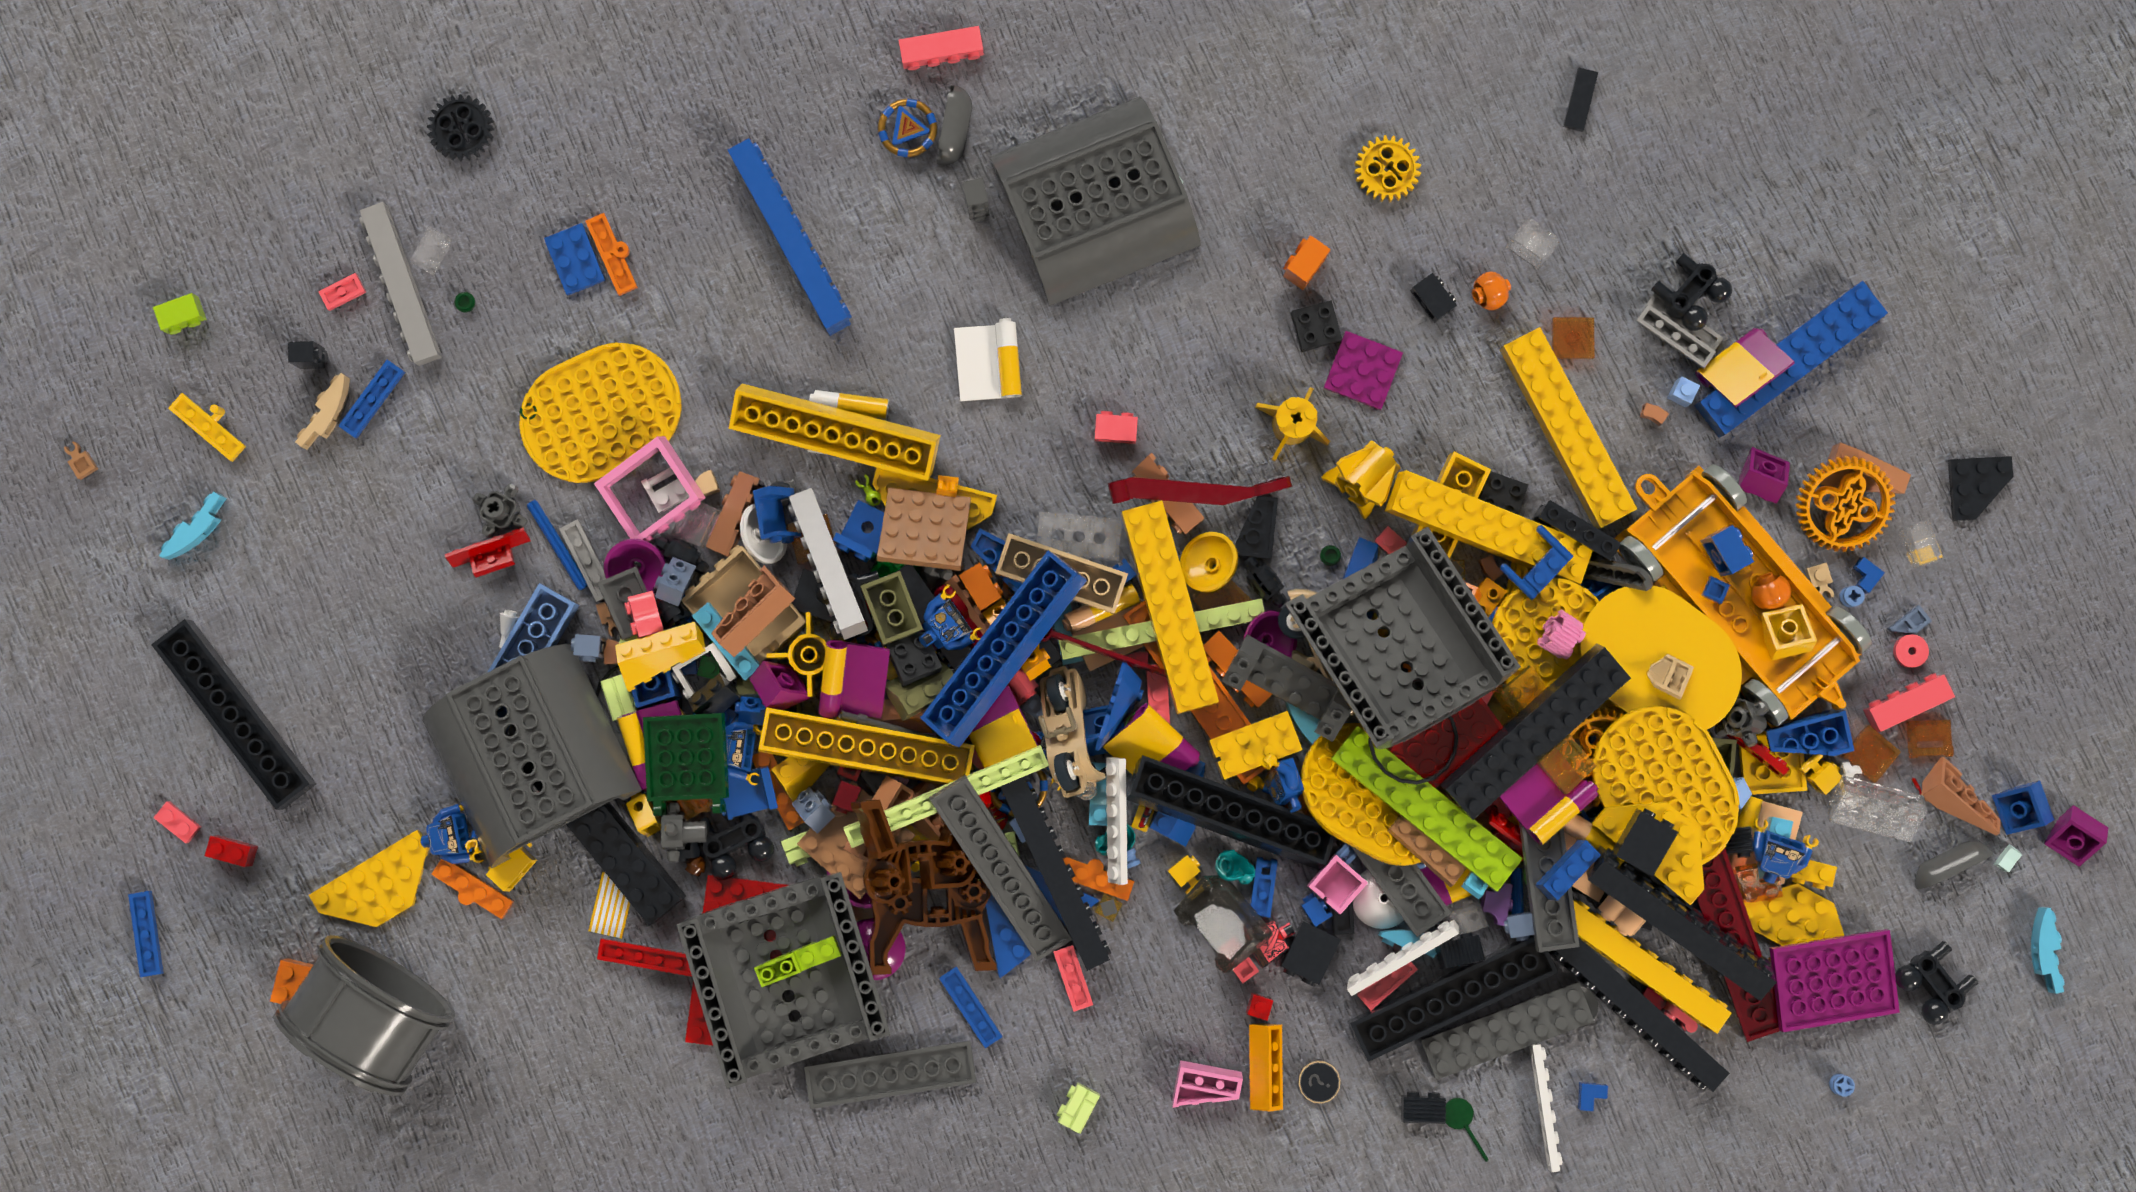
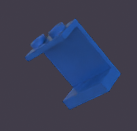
M767 486L753 490L761 540H770V543L782 541V544L794 542V538L802 536L801 533L788 532L786 529L782 500L794 495V488Z
M768 766L751 769V772H747V774H759L760 777L752 775L750 778L751 782L757 783V785H751L747 780L740 781L728 777L729 798H723L726 804V812H722L723 816L727 815L728 820L733 819L732 817L768 808L770 810L778 808Z

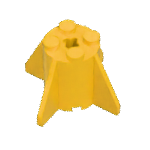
M1309 388L1304 399L1290 397L1280 406L1256 404L1255 408L1273 417L1272 427L1274 435L1281 441L1271 459L1272 461H1276L1285 444H1299L1308 437L1328 446L1329 439L1316 426L1317 410L1308 401L1313 388Z
M1371 440L1363 449L1340 458L1336 463L1337 466L1327 471L1321 478L1337 486L1342 494L1346 491L1350 495L1348 499L1356 504L1362 518L1366 519L1371 514L1375 504L1382 506L1386 502L1394 475L1401 468L1394 460V453L1390 448H1382Z
M806 612V634L798 636L791 643L788 653H767V658L789 659V663L794 670L807 676V697H813L816 677L823 675L827 643L826 640L815 635L810 612ZM811 651H814L815 657L812 660L807 658L808 655H811Z

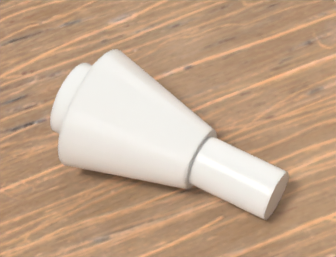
M505 610L504 613H500V629L502 634L500 648L504 645L520 617L517 616L516 611Z

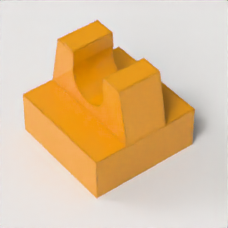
M938 475L936 495L956 497L959 477Z

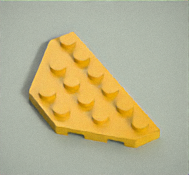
M876 467L872 485L880 493L881 500L886 506L889 488L936 493L938 480L929 478L927 481ZM958 485L957 496L971 497L967 530L992 516L997 495Z
M1667 802L1605 807L1592 824L1615 843L1618 842L1636 809L1643 812L1644 808L1656 814V820L1662 822L1665 819L1674 824L1673 829L1678 831V834L1654 876L1691 905L1704 890L1699 829Z
M419 830L412 832L309 894L318 913L379 927L415 904L418 885L424 870V862L429 851V847L424 848L421 845V832Z
M1798 883L1743 898L1754 932L1780 946L1844 936L1835 904Z

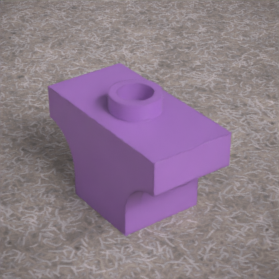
M1504 883L1498 892L1485 890L1481 897L1479 910L1490 913L1493 916L1494 924L1504 926L1508 912L1512 911L1513 900L1510 898L1513 885Z

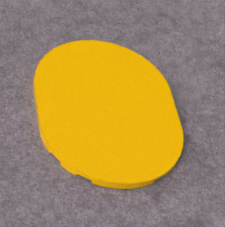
M608 343L597 346L548 369L534 381L521 405L523 415L527 417V419H524L520 413L519 427L523 444L533 461L550 475L573 483L596 482L657 436H665L670 441L676 431L681 415L682 401L679 385L667 364L656 354L644 347L627 343Z
M1553 578L1533 600H1530L1517 587L1502 601L1494 615L1492 624L1521 666L1512 676L1504 681L1521 711L1580 659V643L1578 642L1572 648L1573 653L1568 659L1558 658L1537 644L1538 638L1543 637L1545 630L1542 628L1549 617L1557 616L1559 614L1558 611L1562 609L1584 624L1589 612L1599 602L1588 589L1573 581ZM1606 700L1599 707L1601 712L1603 708H1607L1609 712L1613 709L1616 710L1617 714L1619 712L1623 713L1621 709L1609 700ZM1595 721L1591 722L1590 726H1596L1604 731L1612 722ZM1583 726L1573 734L1571 739L1580 738V733L1584 729Z
M1626 586L1602 598L1586 617L1582 629L1586 634L1580 642V658L1597 643L1604 646L1631 677L1628 682L1607 699L1623 712L1628 713L1632 710L1648 706L1669 707L1688 714L1707 730L1719 723L1733 707L1738 697L1742 680L1741 662L1737 649L1728 634L1719 625L1677 594L1658 586H1652L1648 591L1628 588ZM1667 654L1694 667L1680 700L1655 688L1647 676L1650 666Z
M1648 706L1622 715L1602 734L1593 755L1592 779L1593 783L1598 787V798L1603 808L1667 802L1699 829L1702 865L1712 860L1726 847L1737 827L1739 795L1735 782L1712 737L1697 720L1673 708Z
M1344 723L1333 742L1320 736L1309 748L1301 770V781L1304 787L1303 797L1317 823L1332 836L1378 861L1397 866L1421 863L1415 855L1387 831L1399 814L1331 760L1356 726L1364 730L1360 723Z

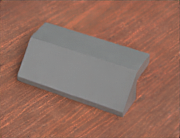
M1654 293L1642 309L1636 322L1704 369L1716 353L1715 349L1723 340V337L1706 325L1698 331L1686 329L1681 319L1672 318L1667 314L1664 301Z

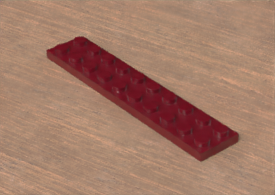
M1724 848L1716 857L1702 865L1704 890L1696 898L1704 919L1708 922L1710 920L1714 921L1719 925L1721 931L1731 933L1737 938L1738 943L1748 945L1754 950L1755 955L1761 957L1762 954L1726 849ZM1723 975L1745 1040L1749 1042L1779 1032L1774 988L1772 987L1760 1001Z

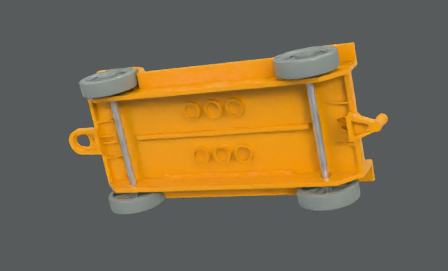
M1711 464L1705 470L1700 465L1697 466L1671 491L1655 475L1644 474L1636 480L1635 491L1650 509L1614 538L1621 543L1617 552L1627 564L1640 566L1645 569L1653 580V586L1662 587L1665 585L1669 591L1683 598L1728 634L1737 649L1741 662L1742 680L1740 692L1748 702L1755 704L1759 701H1765L1768 704V712L1762 715L1765 717L1767 725L1772 729L1778 727L1784 721L1794 719L1818 697L1831 703L1834 710L1845 708L1846 702L1836 681L1860 661L1859 656L1872 645V640L1866 629L1848 611L1841 607H1834L1831 610L1832 606L1744 507L1747 503V498L1736 480L1727 471L1715 464ZM1644 480L1654 485L1655 490L1652 494H1646L1643 491L1641 483ZM1733 525L1740 530L1744 545L1751 549L1754 562L1731 575L1721 577L1700 540L1721 528ZM1772 572L1773 575H1781L1789 581L1791 596L1789 601L1784 604V608L1803 604L1817 639L1811 652L1771 660L1764 641L1762 613L1772 610L1759 608L1751 597L1753 585L1757 582L1759 576ZM1710 576L1730 585L1722 604L1701 596Z

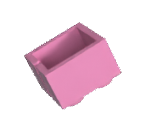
M1333 854L1328 860L1327 866L1322 868L1306 886L1321 899L1326 897L1324 902L1341 915L1368 882L1341 858Z

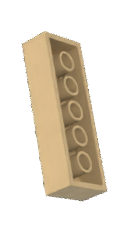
M1010 533L1008 534L995 572L996 575L1023 583L1049 550L1087 579L1086 583L1073 598V601L1115 614L1128 573Z

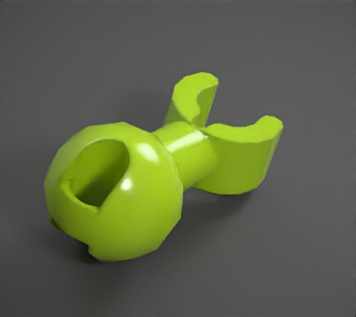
M864 475L866 486L859 484L858 480L855 483L866 493V503L870 506H877L881 502V495L878 491L872 489L869 477Z

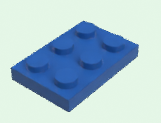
M582 223L544 238L567 296L606 281Z

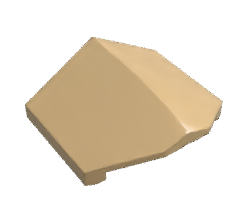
M1667 654L1650 666L1647 676L1655 688L1680 700L1694 667Z

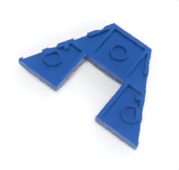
M1025 865L1055 913L1064 923L1041 872ZM991 893L986 904L998 974L999 978H1002L1030 956L1031 952ZM1086 893L1081 897L1083 903L1088 902L1090 908L1099 902L1097 898Z

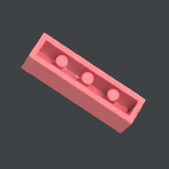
M979 26L899 39L903 68H908V70H917L920 66L924 65L935 67L942 62L957 63L960 59L965 58L976 60L984 55Z
M1930 674L1924 677L1925 681L1920 684L1913 682L1905 686L1906 690L1899 693L1897 690L1888 694V699L1883 701L1877 699L1868 704L1869 707L1863 711L1873 731L1882 732L1954 698L1955 695L1945 675Z

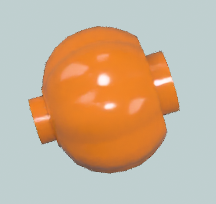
M1496 272L1483 273L1474 282L1472 298L1476 304L1481 305L1486 310L1499 309L1509 298L1511 284L1508 279H1504Z
M1772 572L1766 573L1757 578V582L1754 583L1751 597L1755 605L1761 609L1772 611L1782 609L1784 604L1790 599L1791 586L1789 581L1783 576L1773 575Z

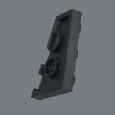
M1257 496L1235 543L1238 556L1272 559L1278 498Z

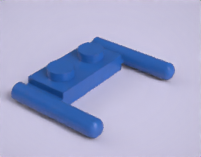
M1539 525L1536 531L1552 548L1522 579L1507 564L1500 566V570L1530 600H1533L1567 562L1573 558V555L1543 525Z

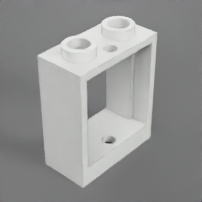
M714 642L705 647V652L672 667L673 672L671 674L677 683L681 682L684 690L682 692L687 700L695 692L681 671V668L709 651L715 657L727 680L732 681L738 677L731 663Z

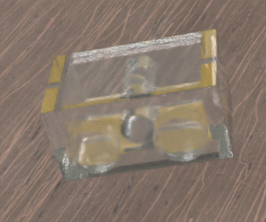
M1929 520L1899 530L1900 542L1906 547L1907 560L1913 568L1943 559Z

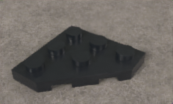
M2012 456L1948 460L1952 521L1976 520L2014 477Z

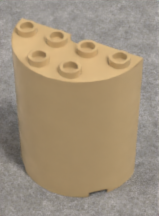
M735 546L729 552L730 556L726 560L723 558L714 565L715 571L705 573L699 579L700 583L696 587L693 585L686 590V596L682 601L693 615L706 603L710 602L721 617L724 618L727 612H732L735 609L737 599L740 596L743 598L749 591L748 585L753 579L756 581L762 574L760 572L761 566L744 546ZM790 603L746 647L760 664L763 661H769L772 658H767V653H779L801 633L802 628L806 626V619Z

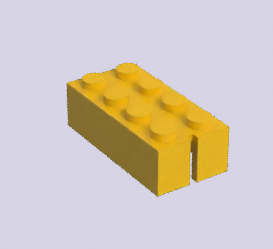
M1288 711L1208 741L1213 757H1220L1221 761L1216 762L1222 780L1262 766L1261 761L1269 754H1273L1277 759L1302 750Z

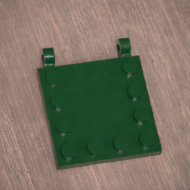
M725 713L643 717L647 801H653V815H667V806L664 801L712 799L713 813L726 812V804L723 798H729Z

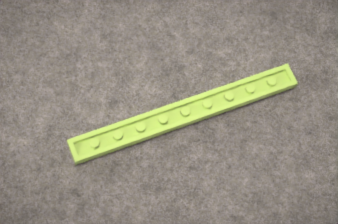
M1261 598L1196 611L1194 615L1200 633L1249 623L1265 611ZM1151 621L1072 636L1073 638L1108 650L1156 641ZM1059 640L1062 660L1095 654V652Z
M1041 745L967 775V778L978 795H981L1048 767L1049 764ZM951 783L884 810L891 832L938 813L929 797ZM859 821L843 827L851 848L864 843Z

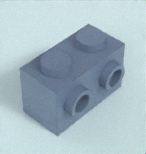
M672 557L670 563H665L661 575L663 577L658 576L654 588L657 589L655 597L679 606L692 581L696 566Z
M575 634V639L571 640V651H574L573 655L579 656V660L586 662H595L596 658L604 659V648L608 638Z
M810 786L802 791L792 803L803 821L817 834L835 817L831 810L833 806L826 799V796L819 789L814 791Z
M1531 911L1510 914L1507 920L1504 921L1506 934L1510 933V938L1516 937V941L1528 940L1530 935H1535Z

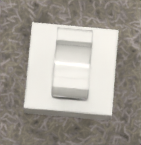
M1840 760L1839 773L1843 779L1839 783L1842 789H1851L1852 783L1860 782L1859 776L1855 774H1862L1860 766H1851L1849 760Z

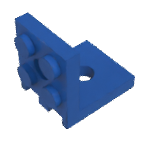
M858 500L842 533H836L833 541L836 543L835 547L847 554L849 551L855 553V558L865 563L868 560L874 563L878 554L884 512ZM871 522L874 529L871 533H864L862 531L864 523Z

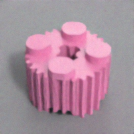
M1561 609L1558 611L1559 614L1557 616H1551L1546 620L1542 628L1545 630L1543 637L1538 638L1537 644L1558 658L1568 659L1573 653L1572 648H1574L1577 642L1580 643L1584 639L1586 632L1582 630V622Z

